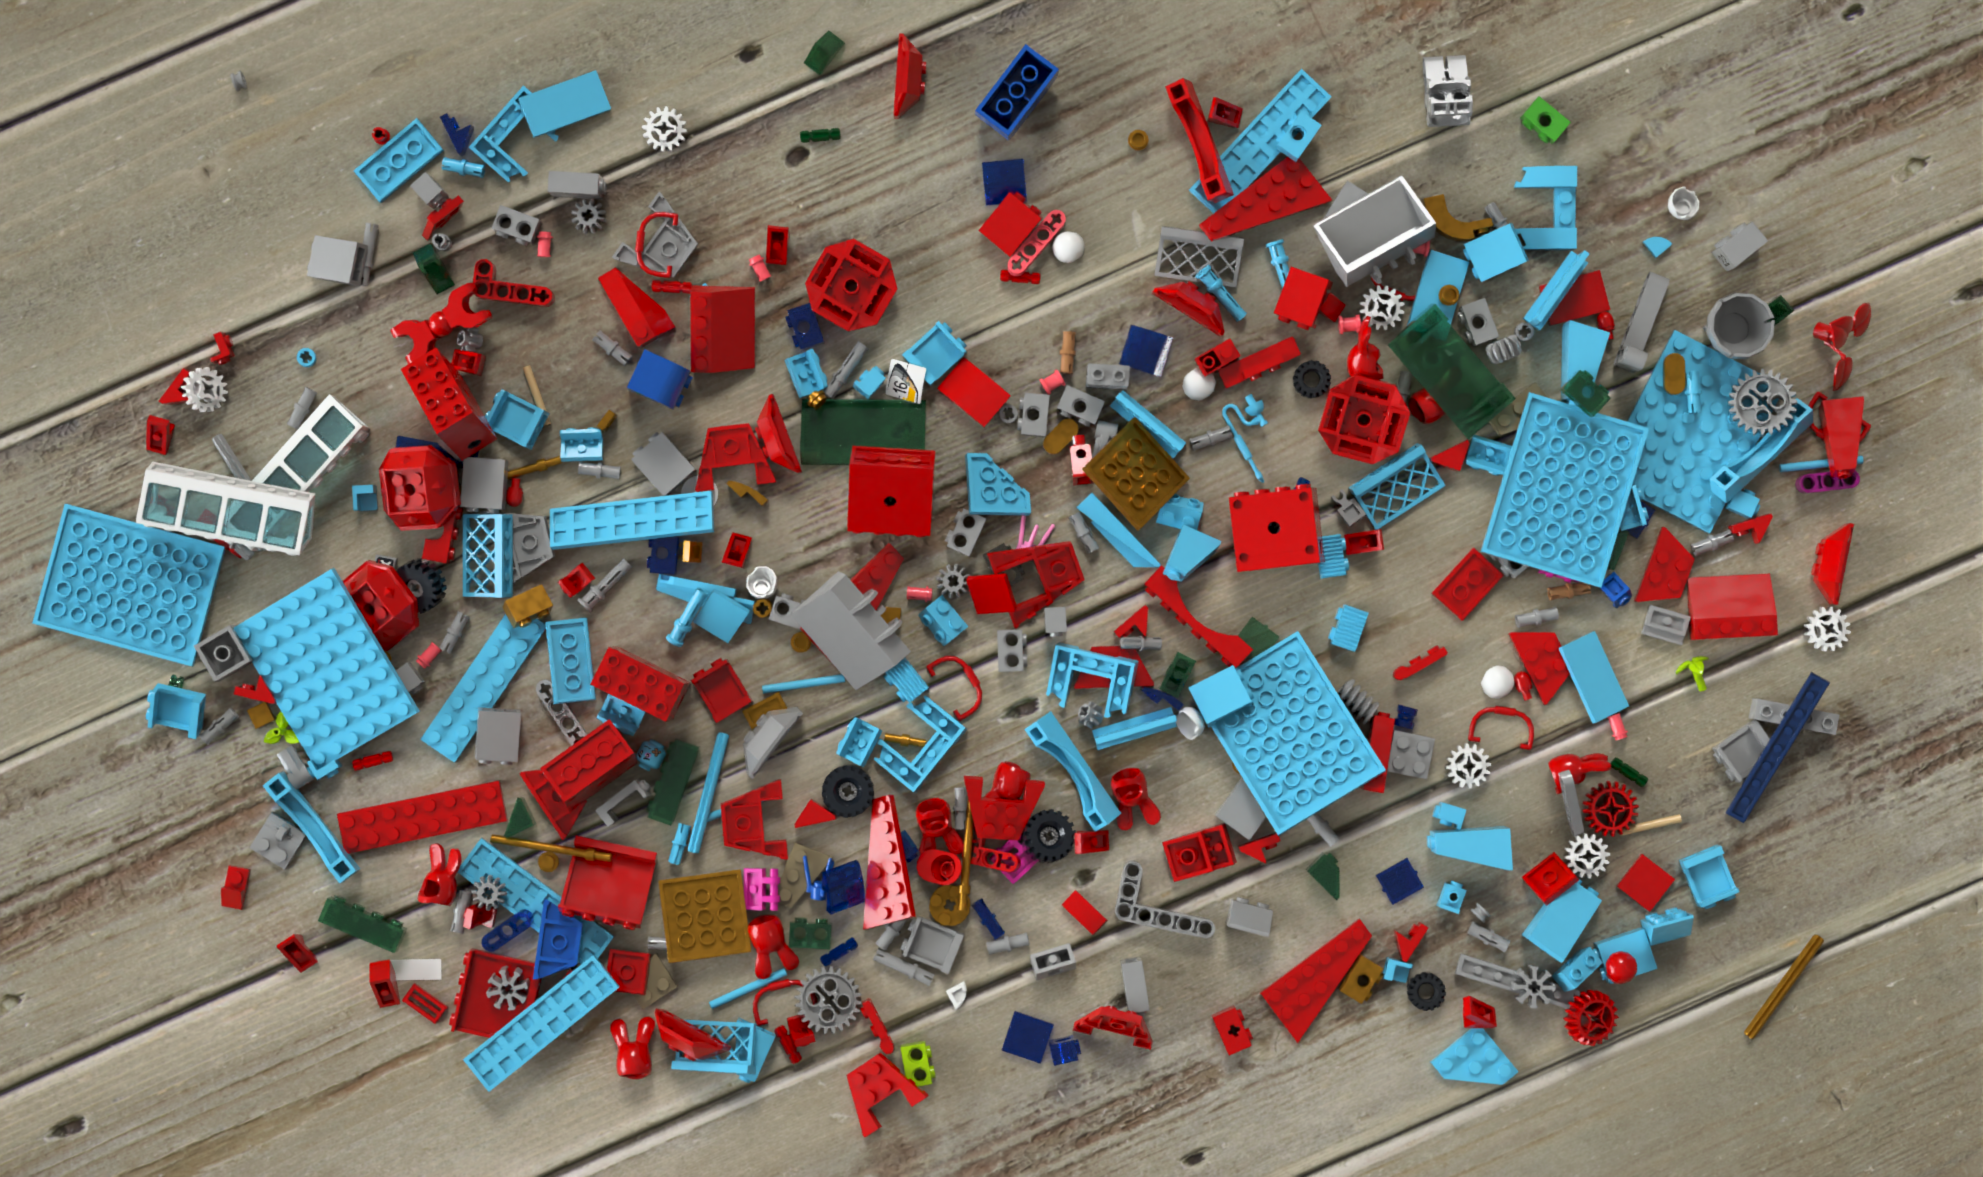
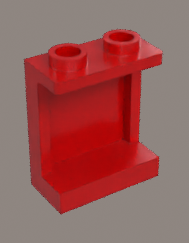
M1018 191L1016 193L1009 192L978 230L1009 257L1013 256L1019 246L1043 219L1040 215L1042 211L1034 205L1030 207L1024 202L1026 198Z
M1291 266L1274 314L1278 315V320L1290 324V321L1298 323L1297 327L1309 330L1311 327L1315 329L1317 326L1315 321L1326 292L1331 290L1333 282Z
M722 658L711 663L712 668L709 670L701 669L694 673V679L691 680L712 713L716 723L753 702L728 659L723 661Z

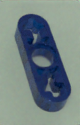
M526 909L518 911L489 931L482 938V947L489 952L496 951L528 929L533 924V914ZM524 917L527 918V921H526V922H522L521 924H519V925L517 926L516 923H517L521 918H524ZM503 926L511 927L512 935L504 934ZM498 935L499 939L495 943L490 944L488 942Z

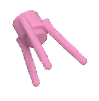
M1026 515L1021 517L1019 541L1016 549L1036 546L1033 542L1039 528L1038 525H1035L1029 542L1024 541L1023 544ZM1054 524L1047 530L1038 546L1044 545L1055 528Z

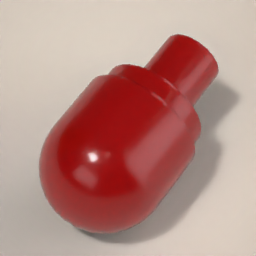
M1602 312L1597 316L1598 329L1610 332L1608 341L1614 339L1612 330H1615L1614 319L1609 312Z
M512 478V485L508 487L506 493V502L511 507H518L523 500V488H520L521 479Z
M1522 671L1516 673L1514 676L1516 690H1518V693L1522 692L1524 701L1531 699L1530 689H1532V683L1529 675Z

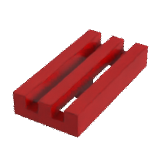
M416 983L412 985L402 999L403 1002L434 1024H437L448 1008L447 1005ZM416 990L417 992H419L420 994H422L424 997H426V998L429 999L431 1002H433V1003L436 1004L438 1007H440L441 1010H438L437 1008H435L433 1005H431L430 1003H428L426 1000H424L423 998H421L419 995H417V994L414 993L413 991ZM410 996L437 1014V1016H432L408 998Z

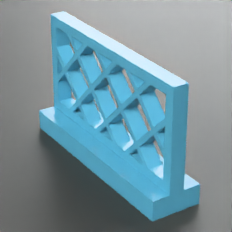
M1584 250L1578 255L1570 251L1523 317V320L1539 331L1542 329L1587 266L1588 262L1585 261L1589 256L1587 251Z
M1124 390L1117 395L1110 405L1114 411L1128 422L1135 417L1172 459L1186 444L1184 440Z
M1416 443L1348 487L1375 530H1378L1446 486L1421 444ZM1423 457L1426 462L1425 471L1414 470L1416 461ZM1402 470L1410 471L1407 483L1397 481L1398 473ZM1413 472L1424 474L1421 486L1411 484ZM1427 475L1435 477L1439 484L1433 488L1425 487ZM1385 481L1392 483L1390 494L1379 492L1381 484ZM1396 484L1406 486L1404 497L1393 495ZM1410 487L1420 489L1419 496L1414 500L1407 498ZM1366 493L1375 494L1373 505L1364 504L1361 497ZM1378 495L1389 497L1387 508L1376 507ZM1392 498L1403 500L1401 508L1397 511L1390 510ZM1375 509L1386 511L1384 519L1379 523H1376L1373 518Z
M463 514V597H513V514ZM470 518H474L479 524L474 531L470 528ZM490 518H495V528L490 531L485 524ZM482 528L488 534L483 541L476 535ZM472 539L479 544L474 552L470 549V541ZM490 539L495 542V548L492 552L485 546ZM481 549L488 555L483 562L476 556ZM473 559L479 565L474 572L469 568V563ZM490 560L495 563V569L492 573L485 566ZM481 570L488 576L483 583L477 578ZM472 580L479 586L475 592H469V584ZM490 580L495 584V593H490L485 587Z
M1168 707L1094 729L1092 733L1097 750L1175 728L1177 727V718L1173 714L1172 708Z
M685 1020L694 1026L700 1025L697 1028L701 1030L706 1025H709L714 1031L711 1035L713 1037L717 1035L726 1044L736 1036L741 1045L735 1050L731 1048L729 1051L731 1054L725 1060L716 1055L717 1059H712L713 1057L705 1060L696 1059V1061H692L682 1057V1051L679 1050V1052H676L675 1061H672L671 1069L756 1074V1066H753L756 1037L755 1023ZM725 1026H728L733 1033L725 1040L719 1032ZM744 1027H749V1037L744 1041L738 1033ZM743 1047L748 1051L747 1061H742L737 1055Z

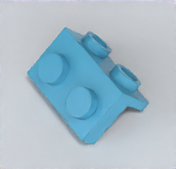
M813 349L784 360L799 399L809 396L816 390L820 391L828 387L827 377L822 372L819 365V357Z
M590 427L587 429L568 428L560 430L561 462L603 460V435L601 429Z
M1473 434L1465 456V463L1476 470L1480 468L1487 470L1492 475H1504L1512 446Z
M1632 484L1619 527L1620 531L1647 525L1646 520L1649 519L1646 507L1642 508L1640 500L1643 499L1640 487L1636 488L1634 484Z
M1175 493L1159 510L1156 523L1178 529L1186 525L1197 530L1204 503L1195 498L1181 497Z
M943 595L918 614L922 623L931 630L935 639L943 646L947 645L968 627Z
M608 694L596 718L602 721V723L610 719L614 726L622 733L634 736L646 712Z
M854 717L848 724L844 738L838 744L836 754L864 767L882 730Z

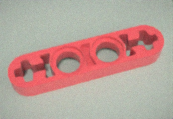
M1051 211L1009 259L1007 269L1011 275L1021 276L1061 231L1066 220L1065 214L1062 211ZM1059 216L1061 223L1056 222L1051 230L1048 226L1053 222L1052 217L1057 218ZM1042 230L1049 233L1048 239L1040 240L1037 237L1038 232ZM1033 246L1036 249L1035 254L1032 256L1026 255L1024 253L1025 247ZM1022 256L1025 260H1023L1020 264L1021 269L1017 268L1013 270L1012 263L1014 262L1015 264H1017L1021 260Z

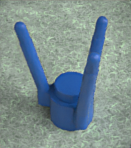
M803 856L807 882L806 892L811 893V899L826 900L834 861H832V858L828 859L823 881H814L812 885L807 856Z

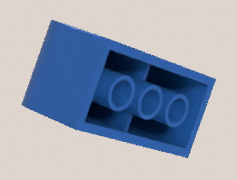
M1025 44L977 107L975 115L1007 140H1010L1052 86L1058 76L1059 69Z
M644 349L627 388L632 392L674 410L675 406L680 407L684 398L681 392L684 387L688 389L693 377L690 376V370Z

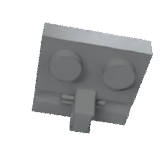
M272 812L250 848L285 870L305 840L306 835L301 829Z

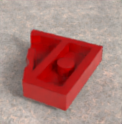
M459 195L453 200L449 198L443 203L442 208L438 212L434 210L428 215V221L422 233V236L427 241L432 238L434 230L439 226L442 228L461 210L464 201Z

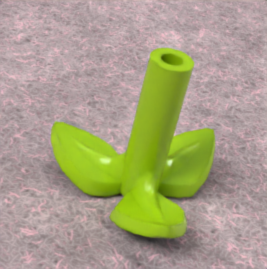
M1693 657L1692 661L1687 660L1683 662L1675 673L1678 674L1684 669L1689 668L1693 673L1699 691H1705L1707 687L1702 676L1704 672L1703 661L1709 660V657Z
M280 711L276 716V724L279 728L269 730L264 737V742L268 744L278 743L282 735H284L287 743H299L293 730L286 729L289 723Z

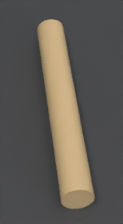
M531 366L523 367L536 406L546 411ZM548 416V418H547V420H546L544 426H547V425H550V424H551L550 419H549V416Z
M1678 814L1629 825V831L1622 827L1623 835L1680 823L1682 819L1681 815Z

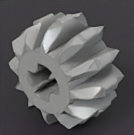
M583 199L582 207L578 203L575 204L579 210H572L571 214L577 217L571 221L572 223H578L575 227L577 230L583 227L584 234L588 233L589 228L591 233L595 234L596 230L594 227L597 226L601 230L603 227L599 222H606L605 218L600 217L605 215L606 211L600 210L602 204L597 203L595 205L594 199L590 200L589 205ZM591 212L594 217L593 219L589 218L587 221L584 215H588Z
M1516 335L1499 339L1485 347L1486 355L1492 364H1498L1514 358L1522 352L1521 343Z
M948 564L946 565L947 573L943 569L939 570L945 576L944 578L936 577V580L943 581L942 584L937 585V588L945 587L941 592L942 595H945L949 590L950 599L953 597V592H956L957 598H960L961 595L958 590L961 589L965 594L968 592L962 586H968L964 579H967L970 574L962 576L961 574L965 572L966 568L963 567L960 572H957L958 564H955L954 571H951V567ZM954 575H956L959 584L956 587L954 585L950 587L948 585L950 583L948 578L950 576L954 578Z
M488 875L487 880L482 876L480 877L481 883L474 882V886L478 889L471 890V893L478 895L473 898V902L480 900L479 908L486 904V910H490L492 904L497 909L499 908L498 902L502 904L505 902L501 896L507 895V891H501V889L506 884L498 885L500 877H497L493 882L492 875ZM487 887H489V890L493 889L494 893L491 894L492 898H490V895H485Z

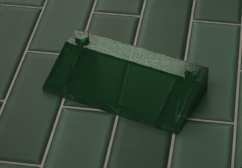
M1430 304L1388 344V347L1469 440L1516 398L1503 383L1498 382L1447 322L1449 319L1436 304Z
M802 399L801 465H850L852 446L926 449V400H921V403L918 404L907 400L827 399L820 408L814 409L808 406V399Z

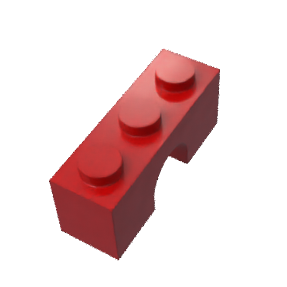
M459 506L443 525V535L439 539H425L422 559L450 564V560L454 559L455 548H453V543L459 535L457 521L462 518L463 507Z

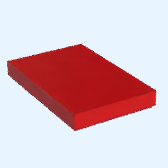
M1600 270L1579 275L1548 319L1549 326L1611 310ZM1547 284L1539 286L1540 293Z
M1473 547L1431 594L1463 621L1504 574Z

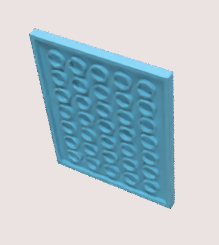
M1673 330L1627 422L1649 428L1633 484L1636 485V488L1640 487L1643 495L1642 500L1710 534L1726 504L1711 492L1710 478L1724 465L1730 464L1755 447L1761 435V431H1757V434L1753 436L1752 429L1745 433V425L1739 428L1738 423L1740 420L1733 421L1732 418L1736 414L1729 413V410L1734 406L1728 405V401L1734 400L1729 397V393H1736L1732 386H1740L1738 379L1745 381V373L1752 377L1753 370ZM1672 353L1682 355L1685 360V372L1699 371V389L1702 390L1700 395L1701 413L1688 414V400L1685 395L1687 390L1686 374L1685 388L1681 393L1671 395L1664 390L1663 361L1667 355ZM1765 384L1757 387V390L1761 393L1769 389ZM1749 390V393L1759 400V406L1763 404L1771 413L1773 412L1767 406L1766 400L1761 401L1752 390ZM1779 398L1772 401L1774 406H1776ZM1745 399L1742 405L1744 407H1751L1754 402L1751 399ZM1760 413L1757 416V419L1762 422L1769 418L1766 413Z
M1529 392L1480 552L1601 588L1649 428Z
M65 504L32 624L193 667L197 657L194 645L201 642L226 549L218 544L155 527H145L143 524Z
M335 568L330 569L234 627L251 656L253 665L259 675L263 677L274 695L278 707L308 757L314 761L318 769L341 758L420 712Z
M1298 631L1235 669H1240L1245 679L1242 681L1245 689L1250 688L1254 699L1251 700L1253 705L1250 707L1246 706L1216 721V724L1211 726L1278 836L1386 772V769Z

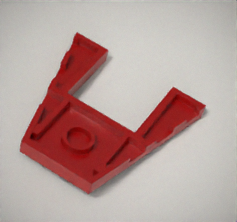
M1070 541L987 553L994 574L1032 559L1034 561L1045 593L1016 604V611L1008 612L1015 629L1026 619L1035 616L1036 612L1052 604L1053 600L1066 594L1085 580Z

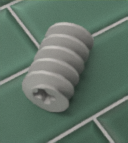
M1351 679L1343 684L1337 693L1341 695L1342 701H1347L1345 704L1346 708L1351 705L1353 706L1351 713L1359 712L1357 719L1365 717L1363 725H1365L1378 711L1379 703L1371 704L1373 697L1365 698L1367 691L1364 690L1359 693L1361 686L1353 687L1355 680Z

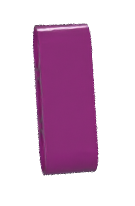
M1854 471L1851 475L1852 482L1848 485L1844 479L1831 477L1830 472L1806 474L1797 478L1795 486L1801 493L1849 489L1859 484L1860 476L1857 471ZM1826 476L1830 477L1832 481L1829 487L1825 486L1823 482ZM1805 478L1811 481L1809 489H1805L1803 486Z

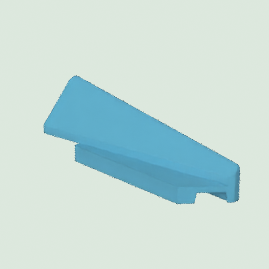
M1093 493L1076 507L1093 520L1091 524L1133 567L1159 568L1161 566Z
M659 574L657 591L689 602L696 588L701 587L708 593L701 605L702 607L712 591L716 589L749 609L750 611L743 622L747 624L752 623L753 605L756 601L737 598V589Z

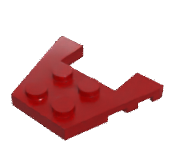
M749 423L707 429L698 480L695 487L696 492L715 490L713 468L755 463L757 485L776 483L773 472Z
M964 776L977 838L1018 841L1043 792L1045 782L1026 780L1023 800L981 797L983 777Z
M781 779L721 803L724 846L759 852L763 855L776 856L784 860L788 859L786 839L765 841L761 801L783 799Z
M1101 1006L1074 1022L1073 1031L1091 1035L1093 1028L1134 1037L1133 1046L1149 1050L1152 1048L1153 1040L1144 1018L1134 1011L1124 1012L1113 1006Z
M882 1053L877 1054L846 1075L864 1137L882 1127L872 1112L871 1107L901 1089L911 1107L929 1096L924 1090H920L912 1079L904 1076L900 1069Z

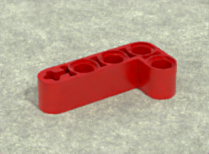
M480 259L475 264L473 282L476 284L477 289L483 284H486L488 287L486 294L480 295L478 290L474 294L482 300L549 307L555 301L554 293L547 287L495 281L496 267L487 259ZM484 264L490 265V271L487 274L481 273V267ZM502 287L508 288V294L505 297L499 296V290ZM523 289L529 291V296L525 300L519 298V293ZM534 290L537 295H544V292H546L549 299H545L543 302L541 298L535 297Z

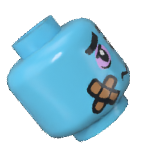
M652 739L643 741L636 754V759L640 762L638 766L647 771H650L651 768L658 769L666 756L665 746Z

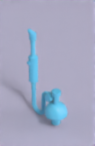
M1250 394L1245 397L1249 405L1245 412L1250 416H1257L1251 422H1247L1244 419L1239 408L1234 404H1227L1222 410V415L1234 435V441L1243 457L1249 461L1257 479L1264 483L1261 472L1258 471L1252 460L1251 452L1241 435L1237 434L1226 414L1228 408H1233L1244 425L1260 424L1261 427L1267 425V420H1264L1261 414L1264 409L1263 401L1259 400L1256 402L1253 395Z

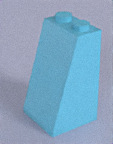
M1572 320L1563 324L1561 401L1580 408L1588 404L1610 332Z
M1495 826L1463 828L1461 830L1430 831V836H1427V847L1435 854L1504 870H1513L1511 833L1508 827Z
M1580 879L1547 906L1543 904L1522 933V936L1561 963L1565 960L1602 901L1597 897L1599 893L1591 887L1585 889L1581 886L1582 881Z

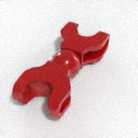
M474 282L466 283L453 290L448 298L447 306L442 311L433 313L429 320L422 322L419 320H404L390 330L394 338L409 335L413 339V350L405 357L408 364L434 349L436 341L441 337L448 336L454 328L460 326L477 328L493 318L490 310H481L475 313L470 309L469 300L478 290Z

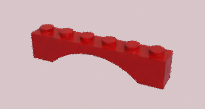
M1182 78L1165 86L1171 104L1179 116L1194 150L1201 184L1207 200L1217 203L1233 196V190L1192 82Z
M1161 565L1144 583L1146 586L1144 590L1153 598L1155 596L1162 600L1160 605L1168 612L1173 610L1177 614L1175 618L1183 626L1187 623L1192 628L1190 632L1198 640L1203 638L1207 642L1205 646L1211 652L1221 654L1223 656L1221 661L1228 667L1233 665L1237 668L1253 649L1237 635L1218 633L1198 622L1184 605L1178 590L1177 581L1171 580L1168 576L1162 574L1164 567Z

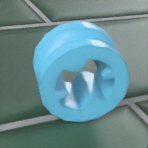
M303 348L297 353V361L304 367H311L316 362V354L309 348ZM305 352H309V355L312 357V360H308V363H304V359L301 358L302 354L306 355Z

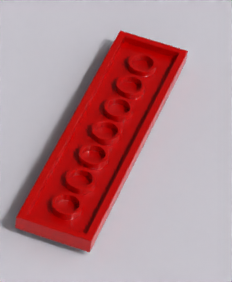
M500 780L337 813L343 848L348 854L508 821Z

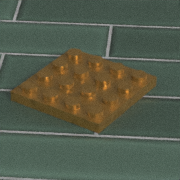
M1135 417L1082 468L1137 531L1190 479Z
M741 869L658 880L669 963L751 952Z

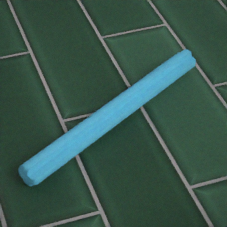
M717 733L688 846V851L692 853H699L729 739V735L726 733Z

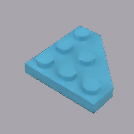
M967 453L965 455L969 514L1026 516L1031 514L1030 493L1013 481L1014 478L1003 468L1000 469L987 453Z
M1471 1028L1430 1061L1444 1079L1503 1085L1518 1073V1070L1483 1028Z

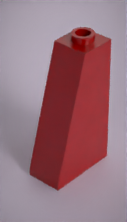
M1864 396L1822 400L1818 407L1831 477L1845 479L1850 477L1856 469Z
M1378 712V715H1374L1371 718L1367 740L1386 769V772L1359 787L1363 790L1384 793L1395 719L1390 718L1389 713Z

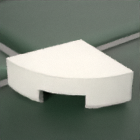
M965 981L946 990L955 1009L959 1008L966 998L967 988Z

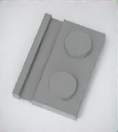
M1649 605L1641 634L1683 645V639L1686 635L1691 616Z

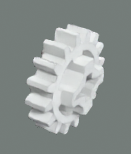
M665 106L664 111L657 107L656 114L650 111L651 118H644L648 124L642 126V129L647 131L643 134V137L650 138L647 144L651 145L654 143L653 149L657 150L661 147L662 152H665L666 148H669L672 152L674 145L679 148V140H686L682 134L688 133L687 129L683 128L687 125L686 121H680L683 118L682 114L676 116V109L669 112L667 106ZM661 117V120L654 124V121ZM670 117L677 122L678 126L670 123ZM664 125H667V127L671 130H667L665 134H663L661 130H658L660 128H664ZM652 133L659 135L660 142L653 138ZM673 135H677L672 141L669 142V139Z
M1379 285L1376 286V291L1370 288V295L1363 294V297L1366 299L1365 302L1361 301L1359 303L1364 306V309L1359 310L1360 313H1365L1362 320L1370 316L1371 319L1368 326L1371 327L1375 324L1376 330H1379L1380 325L1383 326L1384 330H1387L1388 324L1394 327L1393 321H1401L1398 315L1404 314L1400 307L1405 304L1398 301L1402 296L1400 294L1395 296L1396 289L1394 288L1389 292L1387 285H1385L1383 290H1381ZM1378 294H1387L1391 297L1385 300L1381 299ZM1372 299L1374 302L1373 307L1368 311V305ZM1377 300L1382 304H1387L1385 307L1386 314L1382 311L1377 312L1379 308ZM1395 305L1396 309L1392 316L1390 314L1391 307ZM1382 316L1385 321H1376L1373 318Z
M205 367L203 370L202 368H196L195 372H189L191 378H184L187 385L181 387L186 390V393L182 396L188 397L186 404H193V410L199 409L200 412H206V410L212 412L214 408L221 407L219 402L226 401L222 396L228 393V391L223 390L227 383L221 382L223 375L216 376L217 370L210 372V367ZM201 376H206L210 378V380L206 381V379L202 378ZM203 399L205 402H208V403L205 404V403L200 402L199 400Z
M1820 607V613L1813 610L1814 617L1807 616V620L1810 623L1804 624V627L1809 630L1804 635L1811 637L1808 643L1815 642L1814 648L1818 649L1821 646L1822 651H1827L1828 647L1830 651H1835V645L1838 648L1843 647L1841 641H1848L1845 634L1851 633V631L1846 630L1850 623L1844 622L1847 616H1840V609L1833 612V607H1828L1827 611L1824 607ZM1824 615H1830L1824 621L1819 619ZM1822 625H1829L1828 628L1833 633H1825L1826 629ZM1828 638H1835L1834 641L1830 643H1825V641H1827Z
M1465 743L1463 749L1460 745H1457V752L1450 751L1453 755L1452 758H1446L1450 765H1446L1445 768L1451 771L1447 776H1454L1452 782L1455 784L1460 781L1459 787L1462 788L1465 783H1467L1468 788H1472V783L1480 786L1479 780L1486 781L1484 774H1490V771L1486 770V767L1491 766V763L1486 762L1489 755H1482L1484 749L1480 748L1477 751V745L1475 744L1469 748V744ZM1471 752L1475 753L1480 761L1474 760ZM1462 754V759L1455 763L1457 757ZM1467 760L1473 764L1469 771L1463 767V765L1467 764ZM1481 769L1480 773L1474 778V773ZM1456 771H1461L1465 779L1459 777Z
M1583 833L1582 838L1577 835L1575 836V842L1569 840L1571 847L1564 849L1569 852L1568 855L1564 856V859L1570 861L1566 865L1573 867L1571 871L1574 874L1579 871L1578 876L1581 878L1586 874V877L1590 879L1591 873L1599 876L1598 870L1605 871L1606 869L1603 867V864H1609V861L1605 859L1606 856H1610V853L1605 852L1608 845H1601L1603 839L1598 838L1595 840L1596 835L1591 834L1590 838H1588L1586 833ZM1590 842L1594 843L1599 851L1593 850ZM1581 844V848L1574 852L1577 846ZM1586 851L1588 853L1594 854L1591 857H1588V861L1587 859H1584L1579 856L1585 855ZM1597 859H1600L1598 864L1595 867H1593L1595 861ZM1575 861H1580L1584 869L1578 867Z

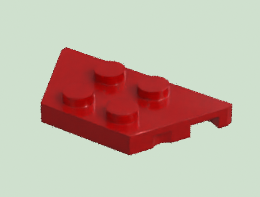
M1661 527L1634 598L1635 602L1681 598L1695 558L1666 527Z
M1555 632L1508 633L1543 705L1548 704L1570 674L1558 649L1561 647V644Z
M1120 646L1091 647V652L1139 661L1133 687L1154 686V682L1136 649H1122ZM1080 672L1074 684V689L1109 688L1111 679Z
M541 769L519 773L561 839L564 840L585 807L587 800L569 812L546 780Z

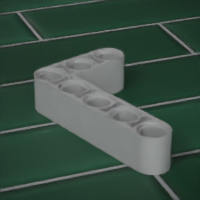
M1653 272L1648 273L1613 366L1631 373L1638 372L1644 367L1648 353L1643 350L1670 279Z
M1135 860L1125 863L1115 905V913L1120 920L1201 938H1209L1214 934V923L1208 918L1136 903L1142 877V867ZM1130 865H1136L1139 868L1138 873L1134 876L1127 873ZM1127 885L1134 887V893L1130 896L1123 894V888ZM1123 905L1130 908V913L1127 916H1121L1118 913L1119 908ZM1142 910L1150 912L1148 920H1141L1139 918V913ZM1163 914L1170 916V922L1166 925L1159 922V918ZM1184 918L1191 921V925L1187 929H1182L1179 926L1180 921ZM1209 923L1211 925L1210 931L1208 933L1200 932L1201 924Z

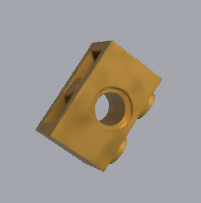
M1359 954L1340 985L1339 990L1361 1004L1363 1001L1367 1002L1373 993L1371 988L1374 983L1378 984L1383 977V968ZM1360 975H1367L1368 981L1365 985L1357 983Z

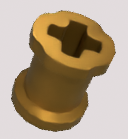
M760 599L753 605V611L758 617L765 618L770 615L773 606L769 600ZM762 602H764L765 606H768L765 614H762V611H758V607L761 606Z

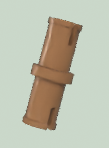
M1063 332L1062 350H1060V355H1062L1061 374H1073V359L1076 356V351H1074L1076 332Z
M1569 582L1565 583L1564 586L1549 587L1547 589L1548 598L1552 601L1561 598L1573 599L1574 596L1591 594V585L1582 582L1575 584Z

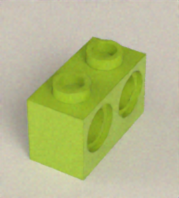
M926 1041L901 1045L905 1076L908 1079H912L917 1087L932 1084V1078H936L934 1066L929 1064V1058H932L930 1045L926 1046ZM913 1049H920L923 1056L915 1059L911 1056V1051ZM918 1069L924 1070L926 1077L924 1079L916 1078L915 1071Z

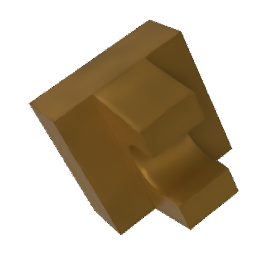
M680 542L679 547H683V555H678V560L701 563L703 542Z

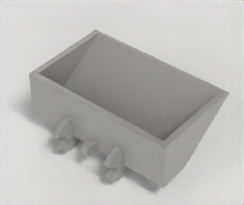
M1399 176L1315 223L1313 227L1336 273L1345 286L1348 287L1369 274L1376 283H1382L1380 279L1382 274L1379 269L1389 263L1394 270L1398 267L1395 260L1401 256H1404L1409 264H1415L1414 259L1416 256L1413 249L1435 238L1436 222L1403 176Z
M838 571L795 609L791 615L852 687L857 690L896 666L911 651L895 633L901 626L902 621L895 618L887 624L880 616L886 611L884 605L875 610L870 604L878 592L870 589L862 594L847 575Z

